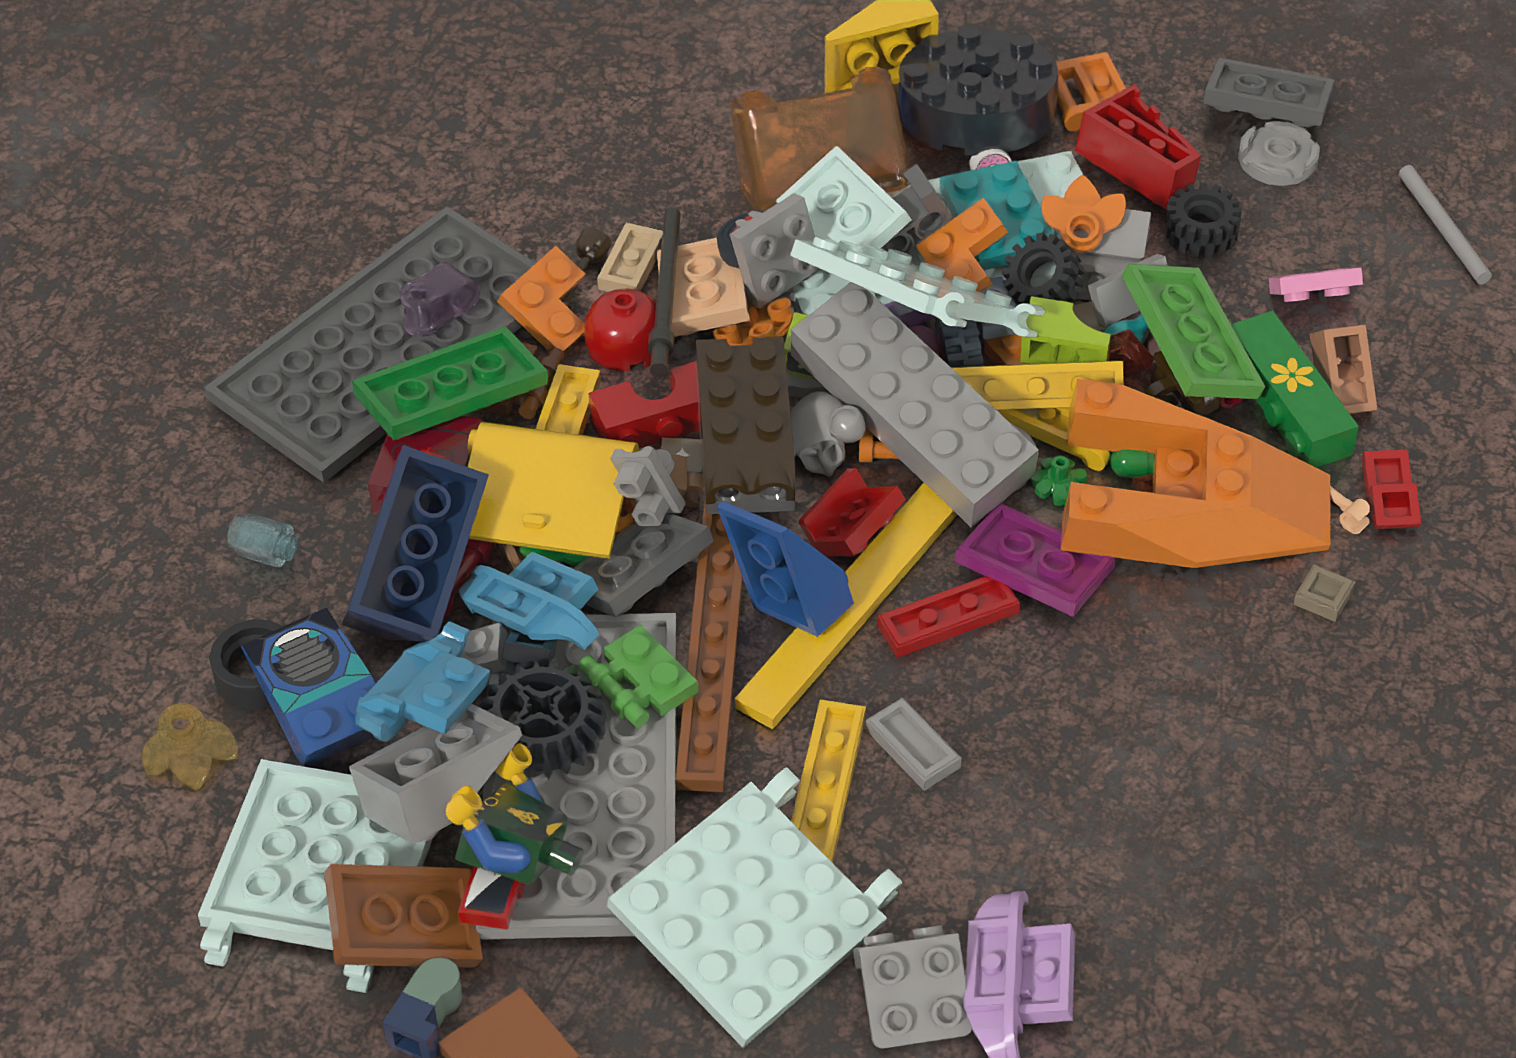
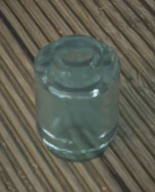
M249 513L246 516L239 514L234 518L228 531L227 544L230 549L236 551L238 556L274 567H281L286 561H290L294 557L298 546V538L294 535L292 525Z

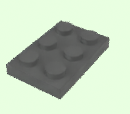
M1218 58L1205 89L1203 104L1211 105L1223 112L1237 110L1252 113L1253 116L1260 119L1279 118L1289 120L1301 127H1311L1313 125L1321 127L1332 95L1335 79Z
M671 513L665 514L659 526H640L634 521L615 536L610 559L588 556L572 568L592 576L599 588L584 605L614 617L632 608L634 602L652 588L662 585L669 575L685 563L696 559L703 549L714 542L709 527Z

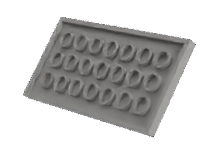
M676 613L619 614L616 617L609 614L585 615L594 624L600 635L585 650L579 648L571 641L557 639L556 653L552 662L556 660L558 665H560V670H564L573 664L578 672V676L583 674L578 669V664L587 655L593 656L598 663L608 664L604 659V647L640 624L676 659ZM492 620V624L499 623V622H496V621ZM502 624V626H503V627L506 629V631L508 632V635L510 634V632H511L512 630H514V629H512V628H510V627L505 626V625ZM507 661L506 670L490 674L489 684L499 685L498 680L500 679L501 672L511 676L515 675L516 667L514 662ZM625 679L619 682L624 689H634ZM602 693L603 705L606 706L607 719H605L606 732L604 739L599 740L597 754H587L584 766L571 763L568 775L557 769L553 770L548 780L543 772H535L531 779L542 802L562 812L568 818V825L563 840L582 848L583 856L579 867L572 876L549 867L533 883H526L522 899H517L509 930L476 925V931L479 932L480 939L635 936L607 907V902L611 895L676 843V707L661 717L651 705L647 706L644 709L650 715L649 720L646 724L637 728L628 719H621L611 709V702ZM516 711L508 722H515V716L519 713ZM576 712L569 717V723L566 724L568 727L577 719L578 714ZM495 770L484 783L483 801L504 783L514 786L512 781L502 778Z

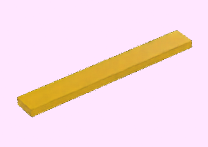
M923 483L897 512L893 520L883 528L845 572L849 580L848 586L854 604L818 637L796 628L734 698L735 709L774 729L958 514Z

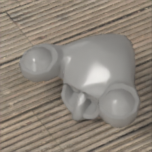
M824 391L808 394L790 411L794 457L798 456L801 458L805 468L809 471L824 474L827 477H831L834 470L844 461L846 453L845 443H854L860 440L865 432L866 424L860 410L850 405H843L838 398Z

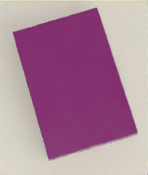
M1000 503L956 549L954 562L984 576H989L995 579V581L998 580L1016 591L1074 617L1115 568L1116 558L1060 550L1061 530Z

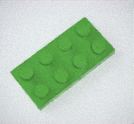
M1128 264L1122 274V278L1184 395L1258 399L1265 385L1201 270L1191 267Z

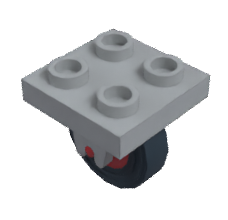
M796 193L791 194L768 210L750 211L730 219L720 228L717 234V245L722 260L727 265L740 269L749 302L758 308L763 307L820 269L790 256L796 239L813 242L815 237L805 198Z

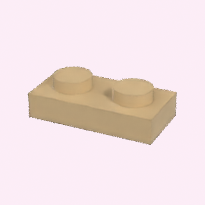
M625 223L597 278L598 290L606 292L623 288L642 290L657 260V250H661L663 231Z

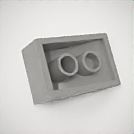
M471 704L445 734L424 726L349 766L365 817L412 844L434 838L439 830L453 823L446 816V806L451 801L452 796L465 785L472 787L476 792L481 789L521 738L520 727Z

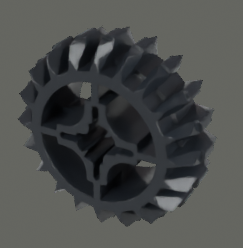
M535 660L531 669L525 670L517 663L514 671L515 675L511 676L501 672L500 679L498 680L499 685L488 684L487 697L481 699L479 708L506 721L516 711L519 713L515 716V722L512 724L520 727L522 733L521 738L516 744L521 743L526 746L532 756V763L524 770L528 779H531L535 772H543L549 780L553 770L557 769L568 775L571 763L584 766L587 754H597L599 740L604 739L606 732L605 719H607L606 706L603 705L602 693L598 686H592V680L589 678L588 673L578 676V672L573 664L564 670H560V665H558L556 660L549 667H542ZM576 712L578 714L577 719L568 727L566 724L569 723V717Z

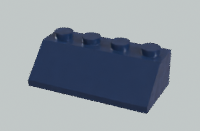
M404 445L402 446L394 464L341 625L388 640L426 642L438 636L489 474Z

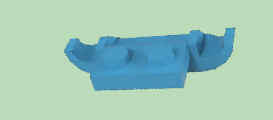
M531 552L509 575L491 567L480 565L470 573V579L459 589L460 596L471 613L476 612L496 622H500L505 626L528 635L532 640H568L585 650L600 635L594 624L580 611L584 604L599 590L593 577L534 552Z
M449 621L437 637L404 650L398 661L364 697L359 698L355 716L356 726L373 733L374 738L383 742L391 740L409 720L445 734L487 687L490 670L476 665L468 659L461 658L467 642L469 629Z

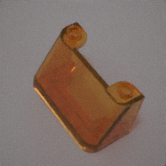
M863 68L851 80L852 88L779 103L760 90L748 91L743 93L740 98L730 99L740 189L754 210H768L776 205V200L835 146H838L886 193L898 191L910 185L903 174L910 169L895 92L891 75L885 68Z

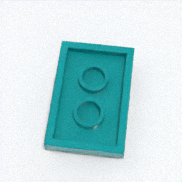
M1017 161L940 177L939 189L953 218L984 198L1008 231L1006 235L975 256L983 270L1008 265L1004 261L1007 254L1014 257L1017 253L1012 247L1018 243L1023 248L1026 245L1023 238L1029 235L1035 241L1036 233H1044L1047 237H1049V234L1055 235L1052 228L1045 222L1042 216V209Z

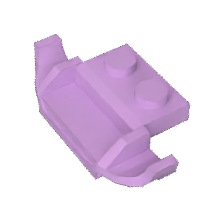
M1025 891L993 895L980 907L975 919L969 921L965 978L967 989L964 996V1008L972 1029L989 1058H1021L1018 1049L1017 1033H1022L1023 1024L1072 1021L1074 930L1071 924L1025 927L1022 920L1023 905H1028V895Z

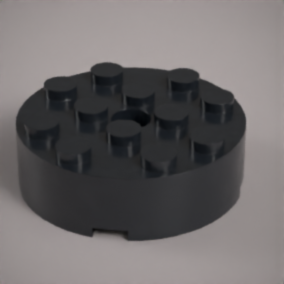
M967 25L960 27L958 31L926 36L923 38L922 43L912 48L900 63V121L912 137L934 149L942 151L944 145L965 148V155H977L989 149H999L1005 152L1014 151L1042 138L1049 131V124L1053 118L1057 116L1058 66L1050 52L1035 42L1034 38L1030 35L985 30Z

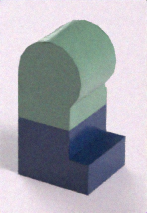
M432 958L425 961L417 969L382 1022L387 1046L414 1058H436L440 1052L438 1029L445 1016L455 1012L461 1006L463 1000L459 969L455 963L445 958Z

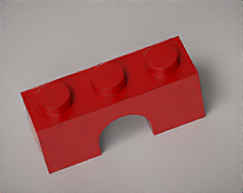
M696 361L670 369L671 394L661 399L650 400L640 397L635 393L629 381L588 393L591 423L598 438L638 443L639 448L662 442V438H676L699 431Z

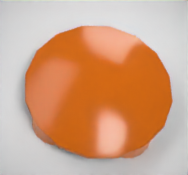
M782 298L758 308L747 299L750 321L740 322L729 327H717L713 333L715 339H727V343L730 346L752 345L753 338L783 337L789 331L794 315L792 303L789 299Z

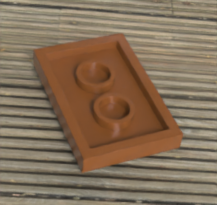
M330 864L324 871L335 965L421 966L425 961L432 958H445L455 963L457 967H476L483 960L479 932L476 931V925L460 923L458 915L460 903L470 877V868Z

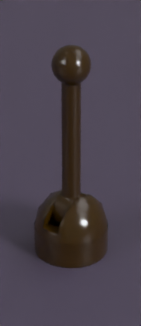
M595 228L582 230L575 249L578 257L582 259L578 267L583 272H585L588 264L599 263L607 256L612 243L604 232ZM578 285L561 299L570 310L572 308L571 299Z

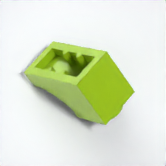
M1031 296L1029 304L1042 307L1045 313L1044 316L1030 314L1027 317V327L1038 333L1035 338L1022 336L1020 362L1045 364L1108 361L1111 334L1097 331L1081 322L1073 312V303Z

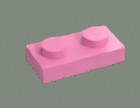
M1341 268L1268 278L1270 294H1283L1284 302L1310 299L1309 291L1324 289L1325 297L1350 294L1349 286L1363 284L1361 268Z

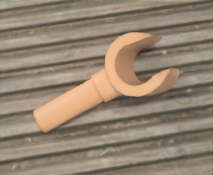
M1330 486V500L1344 511L1340 515L1342 526L1353 534H1359L1370 524L1369 518L1366 517L1370 512L1368 502L1363 499H1357L1352 502Z

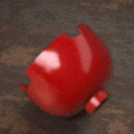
M623 288L604 293L593 302L585 317L584 334L585 345L589 349V356L594 362L606 369L621 372L631 371L630 365L644 362V368L651 365L648 340L650 332L654 329L656 301L653 297L641 290Z

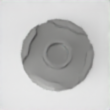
M1272 121L1266 122L1265 127L1256 129V126L1247 130L1241 138L1238 160L1242 169L1253 179L1265 184L1286 186L1298 184L1310 178L1317 169L1320 147L1317 141L1314 143L1311 140V134L1306 129L1288 122Z

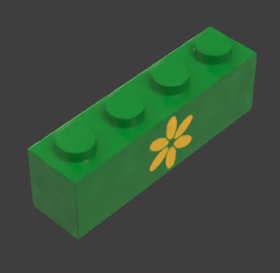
M1274 311L1231 324L1265 385L1264 390L1256 401L1263 409L1269 425L1276 427L1284 438L1289 453L1316 468L1353 456L1359 428L1358 424Z

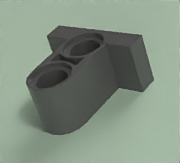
M917 164L903 173L911 186L892 198L907 212L912 220L880 248L887 252L889 249H894L911 254L917 250L915 247L917 244L953 219Z

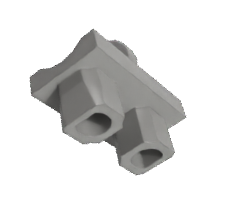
M651 446L632 453L626 452L623 449L614 450L610 459L619 473L613 484L620 495L635 499L637 504L632 512V516L638 525L659 526L666 513L682 512L685 501L670 477L675 462L667 450H654Z

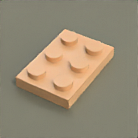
M717 238L678 246L671 331L674 336L691 335L698 331L721 326L729 327L740 322L750 321L746 288L739 268L727 265L722 260L718 250ZM657 250L658 271L660 268L661 250Z

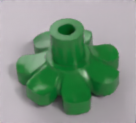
M1064 456L1048 457L1041 461V470H1036L1035 475L1031 477L1030 484L1035 486V493L1040 498L1046 499L1052 494L1053 504L1063 506L1066 503L1071 482L1085 484L1087 473L1085 469H1074L1075 462Z

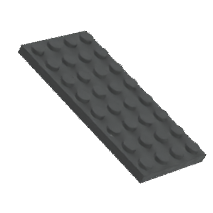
M446 206L205 386L206 399L324 483L387 434L353 394L352 380L504 326L514 334L522 325L497 301L500 295L527 272L535 262Z

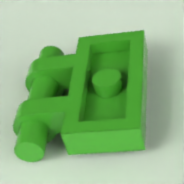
M641 624L604 647V659L608 664L598 663L591 655L582 658L578 664V669L583 674L588 673L589 678L592 680V686H598L600 692L611 702V709L621 719H628L637 728L643 726L649 720L650 715L644 709L647 706L651 705L662 717L698 693V681ZM625 679L634 689H624L619 682Z

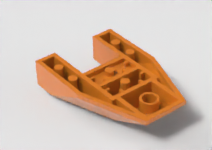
M1077 378L1069 410L1067 445L1114 452L1130 449L1154 453L1153 493L1071 482L1062 515L1060 550L1190 568L1329 550L1330 474L1251 435L1122 384Z

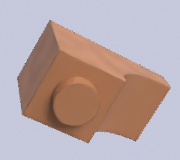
M1366 324L1327 329L1309 334L1314 367L1349 414L1377 410Z

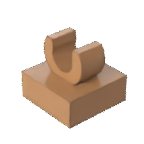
M670 453L675 462L670 477L685 501L684 506L697 507L698 492L704 493L703 474L697 472L687 473V457Z

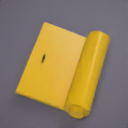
M481 422L478 429H472L469 435L468 454L471 456L468 468L489 474L469 539L610 559L624 496L619 494L613 484L619 472L610 458L615 449H623L631 453L638 452V443Z

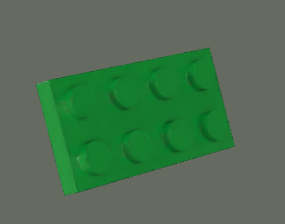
M504 326L354 379L352 383L353 394L393 440L544 386L548 384L547 369Z

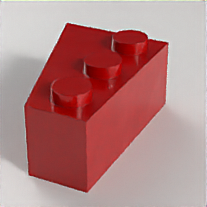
M1133 84L1083 112L1075 151L1090 160L1094 165L1101 167L1118 178L1125 185L1143 194L1153 203L1167 210L1171 195L1175 197V191L1181 188L1186 192V185H1194L1201 155L1175 127L1168 128L1159 119L1161 114L1159 109L1155 105L1148 107L1140 98L1141 90Z

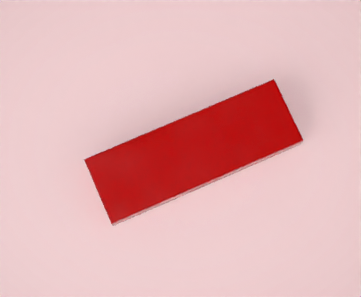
M984 576L877 615V626L898 658L1017 614L1020 611V602L1006 584L998 580L995 581L994 578Z

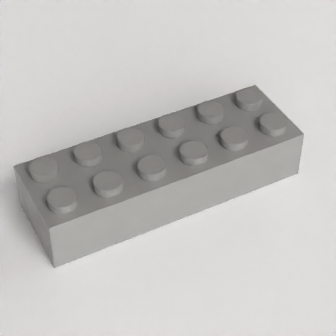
M850 282L791 329V356L833 396L838 398L843 405L858 408L864 418L866 427L971 528L1035 475L1039 449L866 288Z

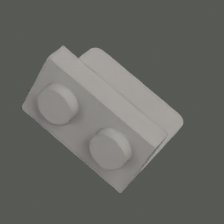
M939 925L913 929L914 939L894 942L893 933L863 937L865 947L853 948L855 968H861L871 1038L876 1047L889 1048L966 1036L972 1031L971 1023L964 1008V996L967 986L958 933L944 935L943 927Z

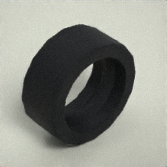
M258 619L236 623L223 631L212 644L209 660L217 691L227 702L240 708L260 709L270 706L257 678L238 677L229 673L228 668L235 659L244 654L241 648L243 644L283 627L282 625L270 620Z

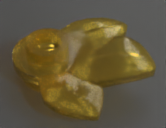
M176 703L162 711L157 722L158 731L145 743L142 751L143 766L149 777L164 773L170 769L180 782L194 790H199L205 782L212 759L232 760L238 757L237 742L230 729L222 722L204 719L200 710L188 703ZM177 719H186L190 722L188 727L183 730L175 729L172 726Z

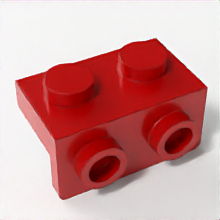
M851 468L847 469L807 510L798 523L811 545L824 556L852 557L861 553L868 546V540L879 528L886 526L893 520V513L906 499L898 486L867 487L858 470Z

